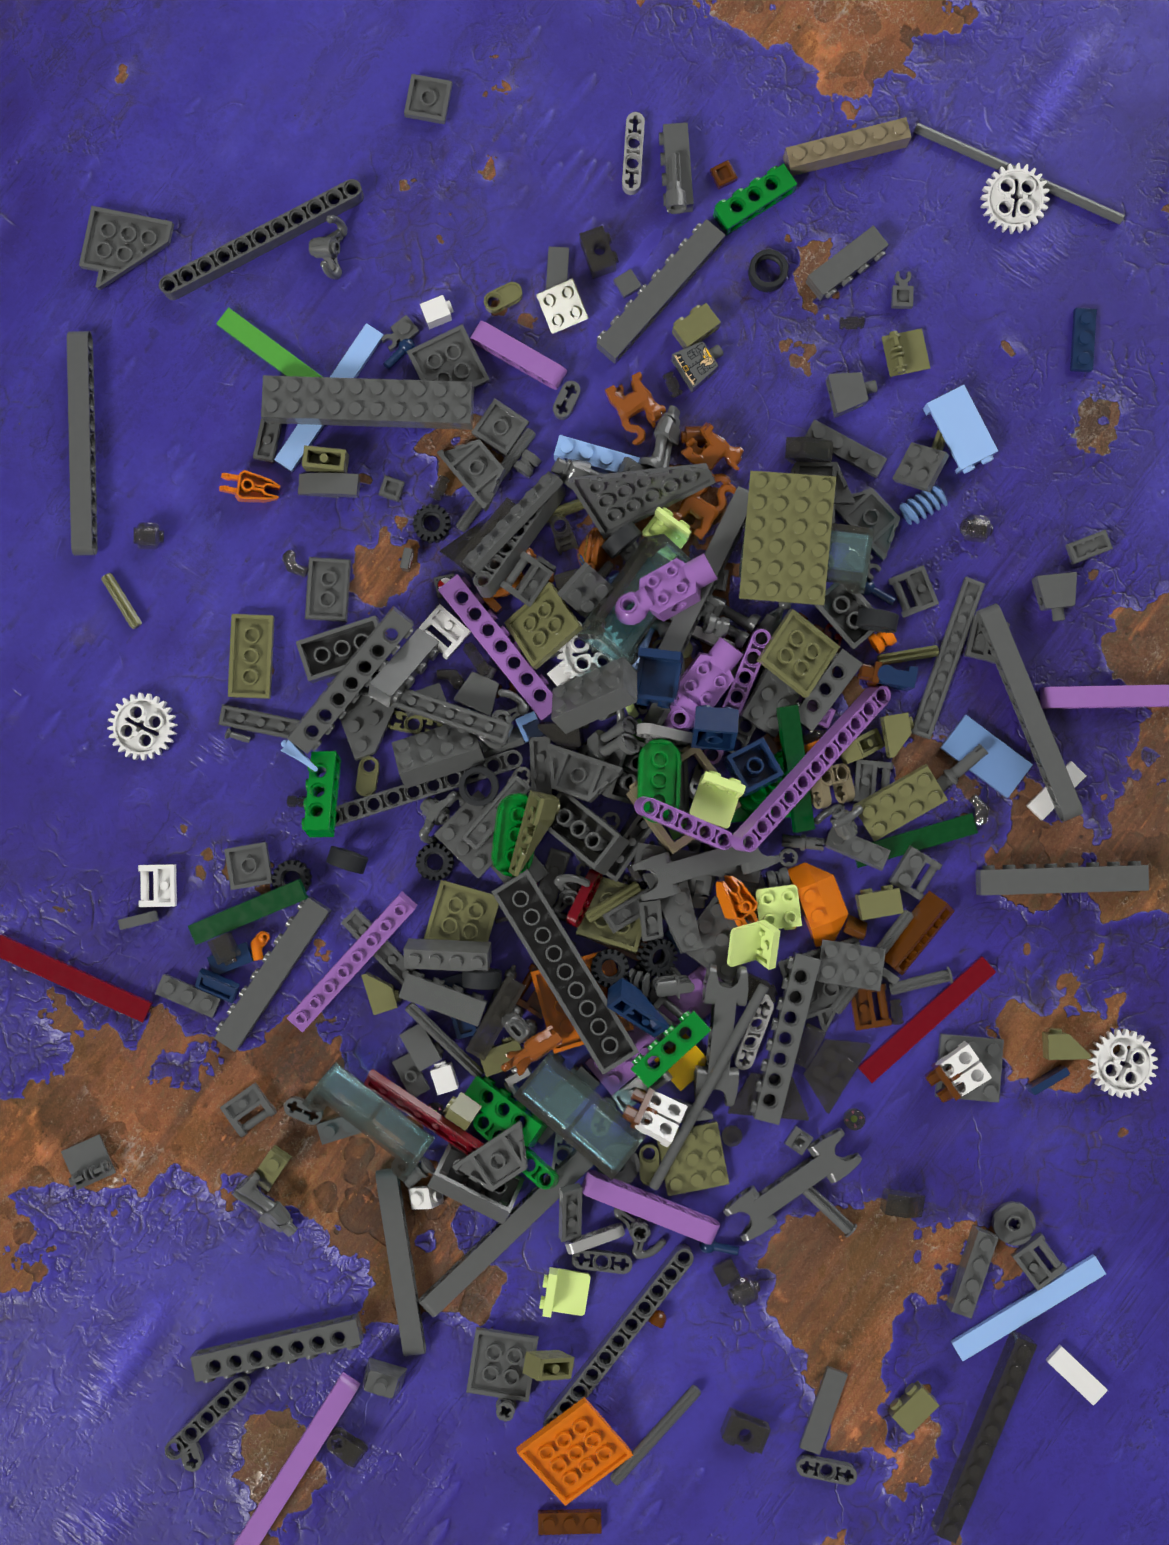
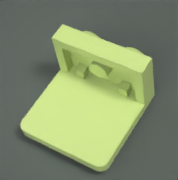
M657 507L654 517L644 528L642 535L675 558L690 538L692 533L689 530L690 526L683 520L677 521L673 518L674 514L667 508L663 507L661 509Z
M705 771L700 778L689 814L720 828L727 829L730 827L739 797L744 794L746 786L741 784V781L738 779H726L721 777V774L716 771Z
M796 885L756 890L759 921L766 920L777 929L784 928V930L796 929L797 926H802L798 888Z
M766 920L733 928L730 934L727 964L730 967L756 960L768 970L776 968L780 930Z
M550 1267L549 1274H544L543 1288H546L545 1296L541 1295L539 1309H543L542 1316L551 1318L552 1311L583 1316L586 1310L590 1274Z

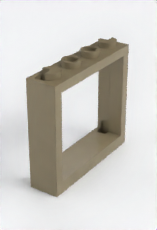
M688 745L680 751L681 763L694 756L704 771H716L700 748H691ZM637 781L629 786L631 790L626 794L633 805L637 800ZM739 801L735 811L742 806ZM643 817L666 851L670 852L671 856L695 840L684 835L674 842L661 824L650 822ZM704 826L700 829V835L705 833Z

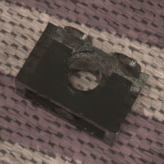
M603 225L579 233V242L592 278L595 279L615 272L616 263H619L616 251L611 250L609 244H612L609 232L604 231ZM596 249H603L605 253L597 255L594 251Z
M731 1407L728 1409L720 1430L722 1439L727 1444L735 1446V1444L740 1445L744 1450L752 1454L755 1452L762 1454L771 1431L768 1422ZM743 1429L750 1431L745 1436L739 1434Z

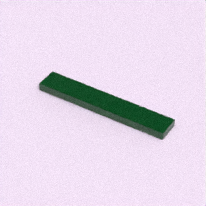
M798 704L776 708L785 777L805 756ZM810 790L790 811L794 833L815 829Z
M969 813L876 840L872 843L891 850L888 859L904 855L909 846L922 850L977 834L978 831L973 814ZM855 860L857 868L867 866Z
M298 879L193 923L188 928L197 945L309 897L301 879Z

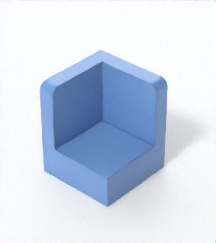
M534 711L515 719L525 743L529 742V737H541L544 735Z

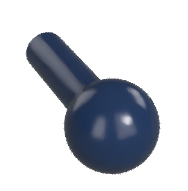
M411 338L400 341L399 348L383 363L384 366L390 369L404 354H408V350L415 347L414 341Z
M864 579L859 584V591L863 595L868 596L872 594L891 606L896 601V598L876 588L872 580Z
M713 1240L711 1245L703 1242L699 1243L701 1251L707 1254L713 1251L733 1255L739 1254L738 1246L718 1243Z

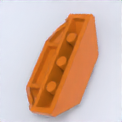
M806 862L788 868L791 885L794 884L798 888L800 909L815 947L822 945V939L835 941L849 913L834 875Z

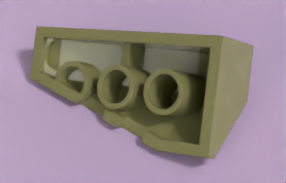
M530 790L509 872L513 876L518 877L554 821L555 815L559 813L560 802L554 795Z

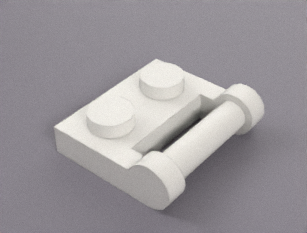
M440 604L419 627V629L439 641L438 650L446 660L452 656L455 650L471 633L468 628ZM431 625L452 642L449 647L428 630Z
M176 864L138 865L141 881L139 907L177 906ZM149 871H153L154 900H149Z

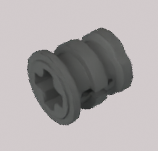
M497 1399L496 1415L498 1419L506 1422L513 1418L517 1406L516 1400Z

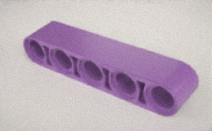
M484 321L479 322L470 337V340L478 347L554 390L558 389L567 373V370L560 364Z
M642 796L635 801L634 809L636 813L712 847L722 850L732 847L731 837L733 835L727 830L654 798ZM648 801L650 803V809L647 812H645L643 807L644 804ZM668 810V818L664 820L662 817L663 812ZM684 818H686L687 825L686 827L682 828L681 822ZM704 826L705 834L701 836L700 829ZM722 834L724 839L723 842L719 844L718 838Z

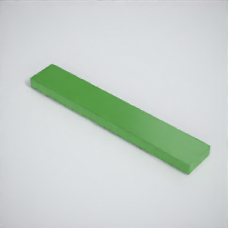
M229 307L216 323L218 327L285 376L322 377Z

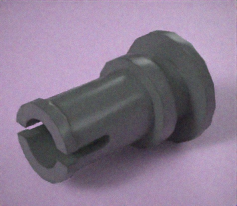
M425 1156L420 1158L421 1163L418 1162L415 1168L402 1178L408 1188H412L423 1177H428L429 1173L434 1174L435 1167Z

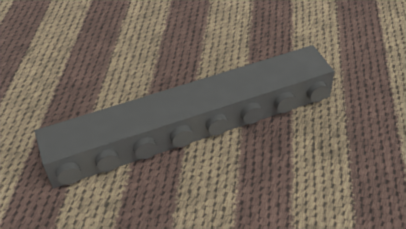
M706 219L703 224L698 223L692 231L693 235L689 239L685 238L679 245V251L675 255L672 253L666 259V265L662 270L657 269L651 277L652 281L640 288L637 293L638 297L634 301L631 299L625 305V311L621 316L616 315L610 323L611 327L607 331L603 330L596 339L597 349L614 364L620 360L724 243L725 234L709 220Z
M1119 861L1107 862V866H1099V862H1086V866L1078 867V863H1065V867H1057V863H1046L1044 868H1036V864H1023V868H1016L1015 865H1003V869H995V865H982V869L975 870L976 895L1149 891L1148 865H1141V861H1128V865H1120Z
M313 897L300 902L297 907L299 912L295 917L291 916L285 925L287 927L285 933H280L273 943L276 946L272 952L268 951L262 959L264 964L260 969L257 968L250 977L252 982L248 987L244 986L238 995L241 997L238 1003H233L227 1011L229 1016L226 1021L222 1020L215 1029L217 1034L214 1039L232 1051L236 1052L240 1049L331 913V909Z

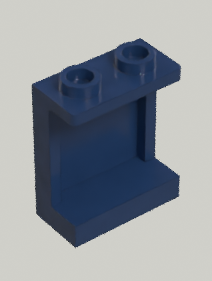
M639 647L638 656L640 659L637 672L636 704L649 706V703H655L661 708H670L671 705L676 706L684 657L682 652Z

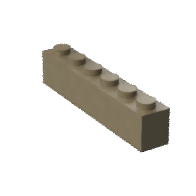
M907 118L786 147L783 155L784 164L791 175L795 176L906 148L911 139Z

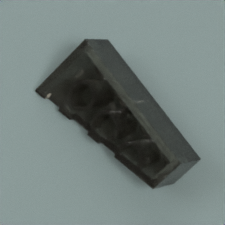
M507 497L496 511L441 549L440 552L472 578L475 572L466 567L462 561L516 504Z

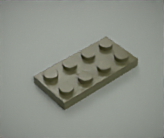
M231 614L228 697L271 699L275 616Z
M925 764L859 801L853 807L856 805L863 807V812L859 815V818L875 842L946 802L948 799L928 765Z

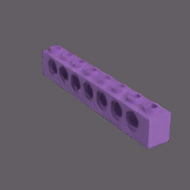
M457 574L440 587L438 591L539 719L544 721L552 714L553 692L547 688L548 681L542 674L539 676L533 670L535 668L520 654L522 650L517 642L512 643L509 640L508 636H510V633L503 625L501 627L497 625L495 620L498 618L491 609L486 611L482 606L484 601L478 593L473 594L469 589L471 584L465 577L460 578ZM461 593H466L469 596L466 603H459L457 601ZM475 609L480 610L482 613L481 617L477 620L470 618V613ZM486 626L494 627L495 630L491 636L483 634V629ZM499 642L507 644L505 652H498L496 650V645ZM512 658L520 660V666L516 669L509 667V661ZM525 674L533 676V682L530 685H524L521 681ZM539 690L546 693V699L541 702L534 698L535 693Z
M401 891L296 1006L287 1019L303 1032L417 907V904Z

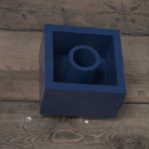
M696 706L691 748L734 751L738 733L739 710L731 707Z
M764 738L726 756L723 761L731 777L740 780L741 784L746 786L742 795L743 798L780 780L784 775Z

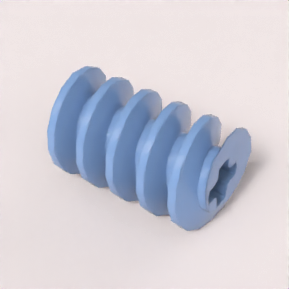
M934 485L930 492L922 490L921 494H916L913 499H908L907 503L900 504V511L908 524L912 525L911 521L919 524V516L925 520L927 519L925 512L933 515V507L939 511L941 510L940 503L946 507L948 502L941 488L938 485Z

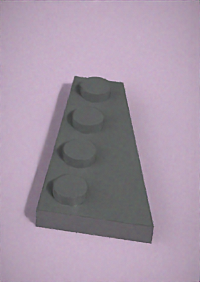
M652 873L643 874L645 882L652 889L655 883L654 875ZM685 880L678 882L681 893L660 898L662 916L669 926V930L680 953L703 949L688 882Z

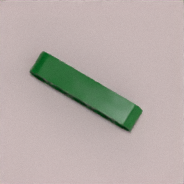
M484 1113L478 1114L473 1122L475 1129L488 1141L497 1136L498 1132L505 1130ZM485 1117L489 1120V1125L486 1129L482 1126V1120ZM525 1146L527 1163L532 1159L536 1165L533 1171L527 1167L523 1173L541 1189L556 1187L559 1182V1176L556 1171L532 1149ZM546 1173L551 1176V1183L549 1185H546L543 1181Z

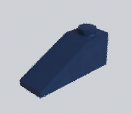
M621 978L608 988L607 1007L654 1038L669 1028L667 1021L644 994L624 978Z

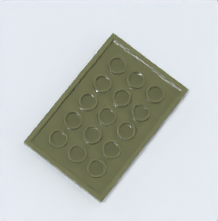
M750 471L739 599L824 606L836 485L835 476Z

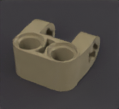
M843 763L831 765L810 789L811 802L816 809L826 808L831 805L830 785H833L834 794L839 803L851 802L855 798L850 769Z

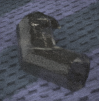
M287 550L282 556V561L287 571L305 578L308 568L297 564L295 560L296 553L293 550Z

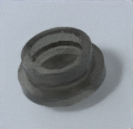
M729 1125L723 1129L721 1137L727 1146L734 1147L740 1144L743 1135L737 1126Z

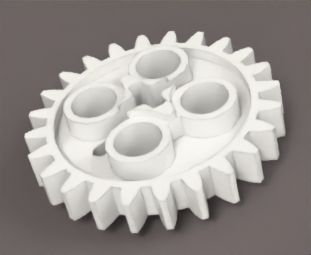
M1017 163L1015 169L1009 164L1007 171L1000 167L999 174L994 171L992 174L993 179L988 178L986 181L988 186H984L982 189L987 194L980 197L981 200L986 202L981 205V208H987L983 216L990 215L991 218L988 223L996 222L994 229L1002 226V233L1009 228L1010 234H1012L1015 228H1017L1018 233H1021L1023 226L1028 231L1031 228L1030 223L1036 225L1038 223L1037 218H1043L1044 214L1041 211L1048 209V206L1043 203L1050 200L1049 197L1044 195L1049 192V189H1043L1047 181L1040 182L1039 179L1042 174L1034 175L1036 168L1029 172L1028 164L1023 169H1021L1020 163ZM1015 180H1017L1018 186L1016 189L1015 198L1019 200L1016 202L1014 207V199L1011 197L1015 193ZM1002 183L1009 185V192H1004L1001 189ZM1023 184H1027L1030 186V193H1026L1022 190ZM999 205H1006L1008 213H1002L999 210ZM1020 206H1027L1029 214H1023L1020 211ZM1013 207L1015 209V217H1012Z
M586 619L584 625L578 621L583 629L558 650L562 653L557 656V659L563 660L559 667H566L563 674L571 673L570 681L575 677H580L591 672L593 669L601 667L597 662L599 658H604L610 663L624 656L620 653L625 648L619 647L623 640H616L618 632L612 634V626L607 629L604 628V621L599 626L597 625V619L594 620L593 624H590L589 620ZM602 638L605 641V645L598 646L594 640ZM581 640L585 646L577 648L574 645V641ZM589 649H591L592 653H595L593 657L590 654H586ZM609 650V653H604L601 651ZM576 653V654H583V655H579V656L574 657L572 654ZM577 661H585L587 663V668H579L577 666Z
M139 693L138 699L135 695L131 694L130 701L123 698L124 705L116 704L119 710L118 712L111 711L115 718L108 719V721L113 723V726L107 727V729L114 732L109 738H116L112 745H120L118 752L122 753L126 750L125 757H130L133 754L134 760H138L141 756V759L146 761L147 755L150 759H155V752L158 755H163L162 748L169 750L166 743H174L170 736L177 735L176 732L172 731V728L176 727L177 724L171 722L176 716L169 715L173 709L170 707L165 708L166 701L159 703L160 697L155 696L152 700V694L147 693L146 697H144L143 693ZM140 707L142 715L136 718L134 712ZM129 717L137 723H142L145 727L158 732L159 735L155 736L149 731L142 730L141 727L128 722L126 718ZM159 717L161 723L155 728L153 726V719ZM131 726L132 734L129 737H127L125 735V729L126 727ZM149 735L151 738V743L148 746H145L143 743V739L145 736Z
M1115 1029L1114 1035L1107 1031V1038L1099 1036L1100 1044L1093 1042L1097 1047L1096 1050H1089L1094 1054L1091 1059H1087L1093 1062V1065L1088 1066V1069L1094 1071L1090 1077L1098 1078L1095 1084L1097 1086L1102 1085L1101 1090L1104 1092L1108 1090V1094L1114 1096L1116 1093L1117 1097L1122 1098L1124 1093L1126 1097L1131 1098V1092L1138 1096L1139 1088L1146 1091L1145 1083L1152 1085L1149 1077H1156L1152 1073V1069H1158V1066L1153 1065V1062L1158 1060V1058L1151 1056L1155 1049L1148 1048L1151 1042L1144 1041L1145 1037L1142 1035L1137 1036L1135 1031H1131L1129 1034V1030L1123 1029L1121 1034L1120 1030ZM1119 1044L1120 1051L1114 1055L1113 1048ZM1138 1052L1139 1059L1134 1062L1133 1055ZM1121 1061L1125 1062L1124 1066L1120 1065ZM1112 1064V1072L1106 1074V1067ZM1128 1072H1131L1132 1078L1126 1082L1125 1076Z

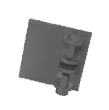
M100 1134L61 1151L71 1174V1178L68 1179L71 1186L75 1185L77 1190L116 1173Z

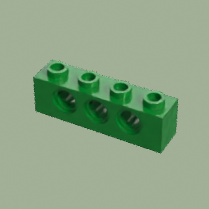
M785 164L779 167L774 166L767 171V175L762 178L757 177L753 179L745 189L740 188L736 190L728 200L723 199L715 205L713 217L727 236L793 194L796 190L797 182ZM772 184L776 189L769 190L766 185ZM749 196H757L759 200L752 201L749 199ZM737 206V207H739L742 211H741V212H734V211L732 210V207Z
M336 751L311 752V759L309 760L318 768V771L314 772L308 767L309 778L306 779L305 783L307 798H304L303 803L305 818H302V829L309 837H334L341 758ZM326 772L323 777H319L321 773ZM324 791V794L322 796L317 797V795L320 792ZM322 811L321 815L315 817L317 812Z
M687 1010L678 1018L681 1021L675 1027L673 1025L669 1026L663 1032L665 1036L660 1041L655 1039L647 1047L649 1051L644 1056L640 1053L632 1060L634 1065L631 1067V1070L647 1088L711 1031V1028L694 1010L691 1013ZM681 1028H690L692 1031L691 1036L686 1039L682 1038L679 1035ZM668 1041L676 1045V1049L672 1053L666 1052L663 1048L664 1044ZM657 1056L660 1059V1064L657 1067H651L648 1064L649 1057Z
M486 1075L476 1076L465 1092V1095L481 1105L480 1111L505 1130L518 1122L523 1116L526 1119V1124L523 1127L525 1146L534 1147L548 1127L543 1122L544 1118L536 1112L533 1114L527 1110L528 1106L522 1101L512 1099L510 1097L512 1094L505 1088L501 1087L499 1089L495 1086V1081L491 1077H486ZM491 1091L493 1093V1100L489 1103L487 1095ZM505 1104H508L510 1108L507 1115L503 1112Z

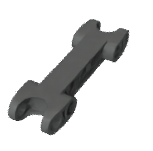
M731 847L727 850L714 849L676 861H672L670 852H665L633 864L632 868L633 871L648 870L655 877L652 889L640 894L641 900L645 901L681 893L678 882L741 865L743 874H748L780 862L779 855H763L758 847L753 852L738 851Z
M709 964L703 982L702 1001L703 1004H712L709 1026L711 1031L708 1035L706 1065L695 1066L693 1081L695 1100L734 1030L736 1006H746L748 973L745 966H739L735 977L729 982L718 980L716 965ZM730 1060L713 1090L723 1091L725 1106L732 1107L738 1091L739 1070L738 1068L730 1067Z
M842 1128L831 1130L810 1143L807 1147L811 1154L810 1157L758 1192L751 1185L735 1195L724 1206L722 1211L726 1216L738 1212H744L750 1216L749 1224L739 1235L743 1241H749L772 1228L777 1223L773 1213L825 1177L828 1178L830 1183H836L859 1165L862 1160L859 1153L846 1157H839L835 1154L836 1144L845 1135Z

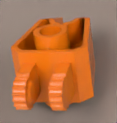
M246 470L240 472L239 475L221 474L222 479L237 482V487L223 485L219 487V491L234 494L239 502L266 503L276 501L279 496L268 494L264 491L266 488L280 489V485L271 479Z
M725 875V881L716 882V895L726 919L734 920L738 927L747 924L744 919L745 917L749 923L759 921L754 912L757 909L758 903L741 881L732 875Z

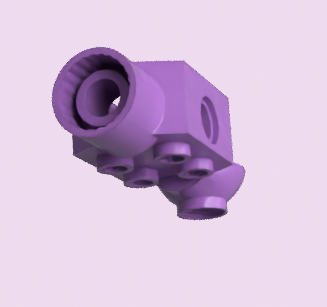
M704 553L687 563L676 558L642 577L639 581L638 591L628 592L619 597L615 604L616 617L625 625H635L645 619L648 611H650L656 618L666 621L701 601V588L718 578ZM629 604H635L631 610H626Z
M721 637L709 653L699 652L680 678L679 699L676 706H670L671 711L663 725L687 732L692 729L696 706L709 705L714 707L734 681L731 671L744 654ZM676 713H683L685 715L684 721L680 723L675 722L673 717Z

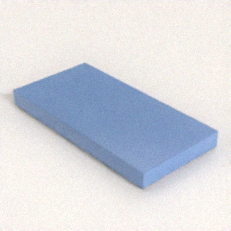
M964 715L940 749L959 762L980 743L989 754L969 770L1004 797L1008 798L1033 764L969 716Z

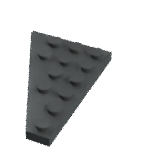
M706 463L579 476L568 479L569 485L604 539L610 537L630 521L635 524L655 514L657 507L661 509L663 507L667 508L716 483Z

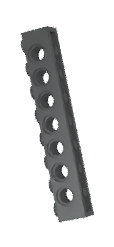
M393 606L292 729L287 739L307 754L311 749L315 751L322 743L321 737L324 734L328 735L335 727L334 721L337 718L342 719L347 713L348 709L346 707L350 702L354 704L360 697L361 693L359 691L362 687L365 686L367 688L370 685V682L374 679L372 675L375 671H381L387 664L385 659L389 654L394 655L401 646L398 643L402 638L407 639L414 631L412 628L413 621ZM393 628L398 632V635L390 638L386 635V631ZM375 645H381L384 647V652L377 654L372 648ZM362 661H368L371 664V668L363 670L359 664ZM349 677H354L357 679L358 684L350 686L346 680ZM340 693L345 699L338 702L333 698V695ZM327 709L332 715L325 718L320 714V711ZM314 725L319 731L317 733H310L307 727Z
M793 952V956L788 958V976L783 978L781 988L784 989L783 995L778 998L776 1009L779 1010L777 1018H773L771 1030H774L772 1038L767 1040V1058H763L761 1063L762 1078L758 1079L755 1091L758 1092L757 1098L752 1100L750 1112H753L752 1116L754 1119L776 1125L780 1123L821 962L818 958ZM799 970L805 972V978L802 981L795 980V973ZM799 991L800 998L795 1002L790 1001L789 996L791 992ZM790 1011L794 1012V1020L786 1022L784 1020L785 1014ZM781 1033H789L790 1037L787 1042L779 1041ZM777 1053L784 1054V1060L780 1063L774 1062V1056ZM773 1073L779 1074V1080L776 1083H770L768 1080L769 1076ZM767 1094L774 1095V1100L770 1104L763 1102V1098Z
M359 1313L196 1350L190 1359L195 1381L209 1383L217 1377L231 1378L236 1373L244 1371L245 1374H248L260 1367L270 1369L277 1366L278 1363H294L299 1358L313 1359L318 1354L326 1352L327 1355L337 1353L339 1349L343 1348L352 1350L359 1347L364 1339ZM335 1332H342L345 1338H337ZM316 1336L322 1337L323 1340H324V1343H322V1344L317 1343V1342L315 1341L314 1337H316ZM300 1341L303 1344V1348H297L294 1342ZM279 1346L283 1352L277 1353L273 1347ZM253 1351H259L262 1357H255ZM233 1356H239L242 1362H235ZM212 1361H219L221 1367H215Z

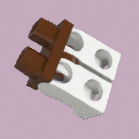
M963 1041L955 1050L931 1065L933 1069L924 1075L931 1086L942 1081L944 1087L935 1093L943 1103L952 1098L957 1101L961 1096L992 1078L966 1041Z
M636 1087L630 1099L639 1103L640 1106L636 1109L627 1105L622 1117L631 1122V1128L660 1141L661 1145L668 1147L673 1141L688 1106L655 1092L651 1088L645 1091Z

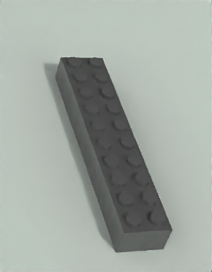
M263 375L261 417L266 423L473 430L474 387L472 382Z
M524 871L518 877L516 876L493 890V896L603 1075L639 1053L616 1013L607 1007L605 995L529 871Z

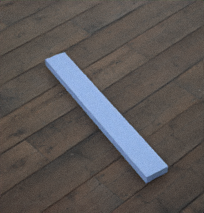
M366 323L330 377L357 378L384 335ZM298 424L274 460L293 472L303 458L304 445L311 446L324 425Z
M1092 1254L1064 1271L1039 1291L1037 1289L1031 1291L951 1340V1343L961 1360L965 1361L1106 1275L1096 1256Z

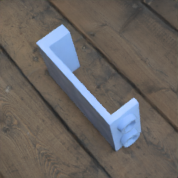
M965 385L928 402L923 407L926 416L932 415L958 465V468L955 470L956 474L962 471L966 474L975 469L974 465L980 462L984 465L994 459L993 455L998 452V449Z

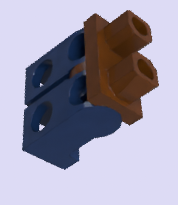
M876 661L871 665L862 664L858 670L857 679L868 681V686H886L891 689L908 692L915 688L918 667L909 666L904 670H897L890 665L882 666V662Z

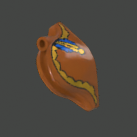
M593 527L581 542L577 551V558L580 567L586 562L599 573L607 561L608 554L602 548V544L605 541L596 527Z

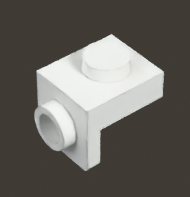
M413 1186L408 1189L412 1210L433 1209L444 1202L443 1194L427 1186Z

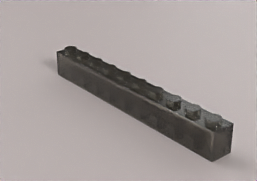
M1012 1331L1009 1333L931 1522L936 1536L955 1544L1037 1348V1344L1030 1337L1019 1332Z

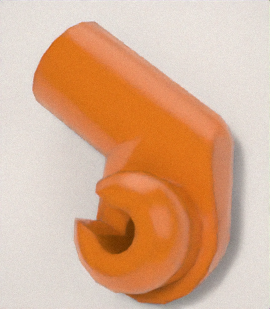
M260 931L251 941L253 961L263 959L262 949L270 940L268 932Z

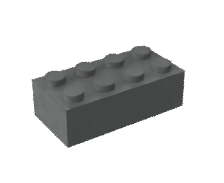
M375 615L296 641L308 681L316 683L337 676L380 623L379 618ZM375 645L372 648L377 654L384 652V647L381 645ZM362 661L359 664L360 667L371 665L368 661Z
M623 656L553 689L551 719L567 734L636 703L637 671Z
M448 725L391 742L398 772L405 788L486 763L477 736Z
M559 792L556 797L560 802V810L555 815L554 821L547 831L594 870L605 875L630 841L576 797Z

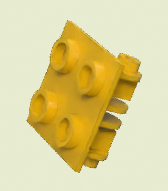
M684 1034L682 1038L686 1039L689 1038V1036L687 1034ZM676 1045L672 1049L668 1048L665 1051L668 1053L674 1052ZM696 1045L668 1070L673 1077L671 1081L680 1091L694 1080L695 1066L706 1065V1056ZM657 1057L654 1061L657 1063L660 1059Z

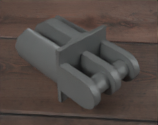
M630 969L629 982L636 986L650 1001V992L652 990L649 987L650 973L645 974L644 971L637 972L636 969Z
M672 971V975L655 977L651 981L652 989L658 997L675 995L680 999V994L690 993L695 989L688 976H677L674 971Z

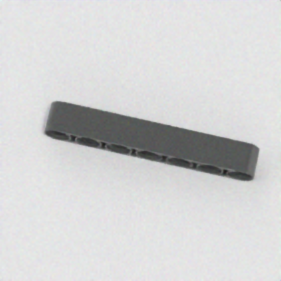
M564 484L553 493L491 560L475 574L473 582L482 597L490 598L499 590L502 581L506 580L520 560L521 553L523 551L526 552L566 496Z

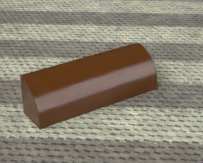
M928 891L911 912L914 918L885 955L884 962L900 975L906 972L954 913V910L948 903L931 891Z

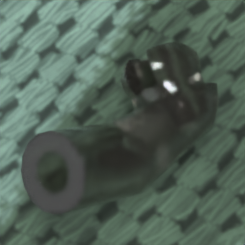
M437 669V679H448L454 689L460 690L465 683L464 678L456 669Z
M813 730L802 735L804 746L820 739L827 730Z
M974 794L968 800L975 807L974 820L977 825H984L988 821L989 807L977 794Z

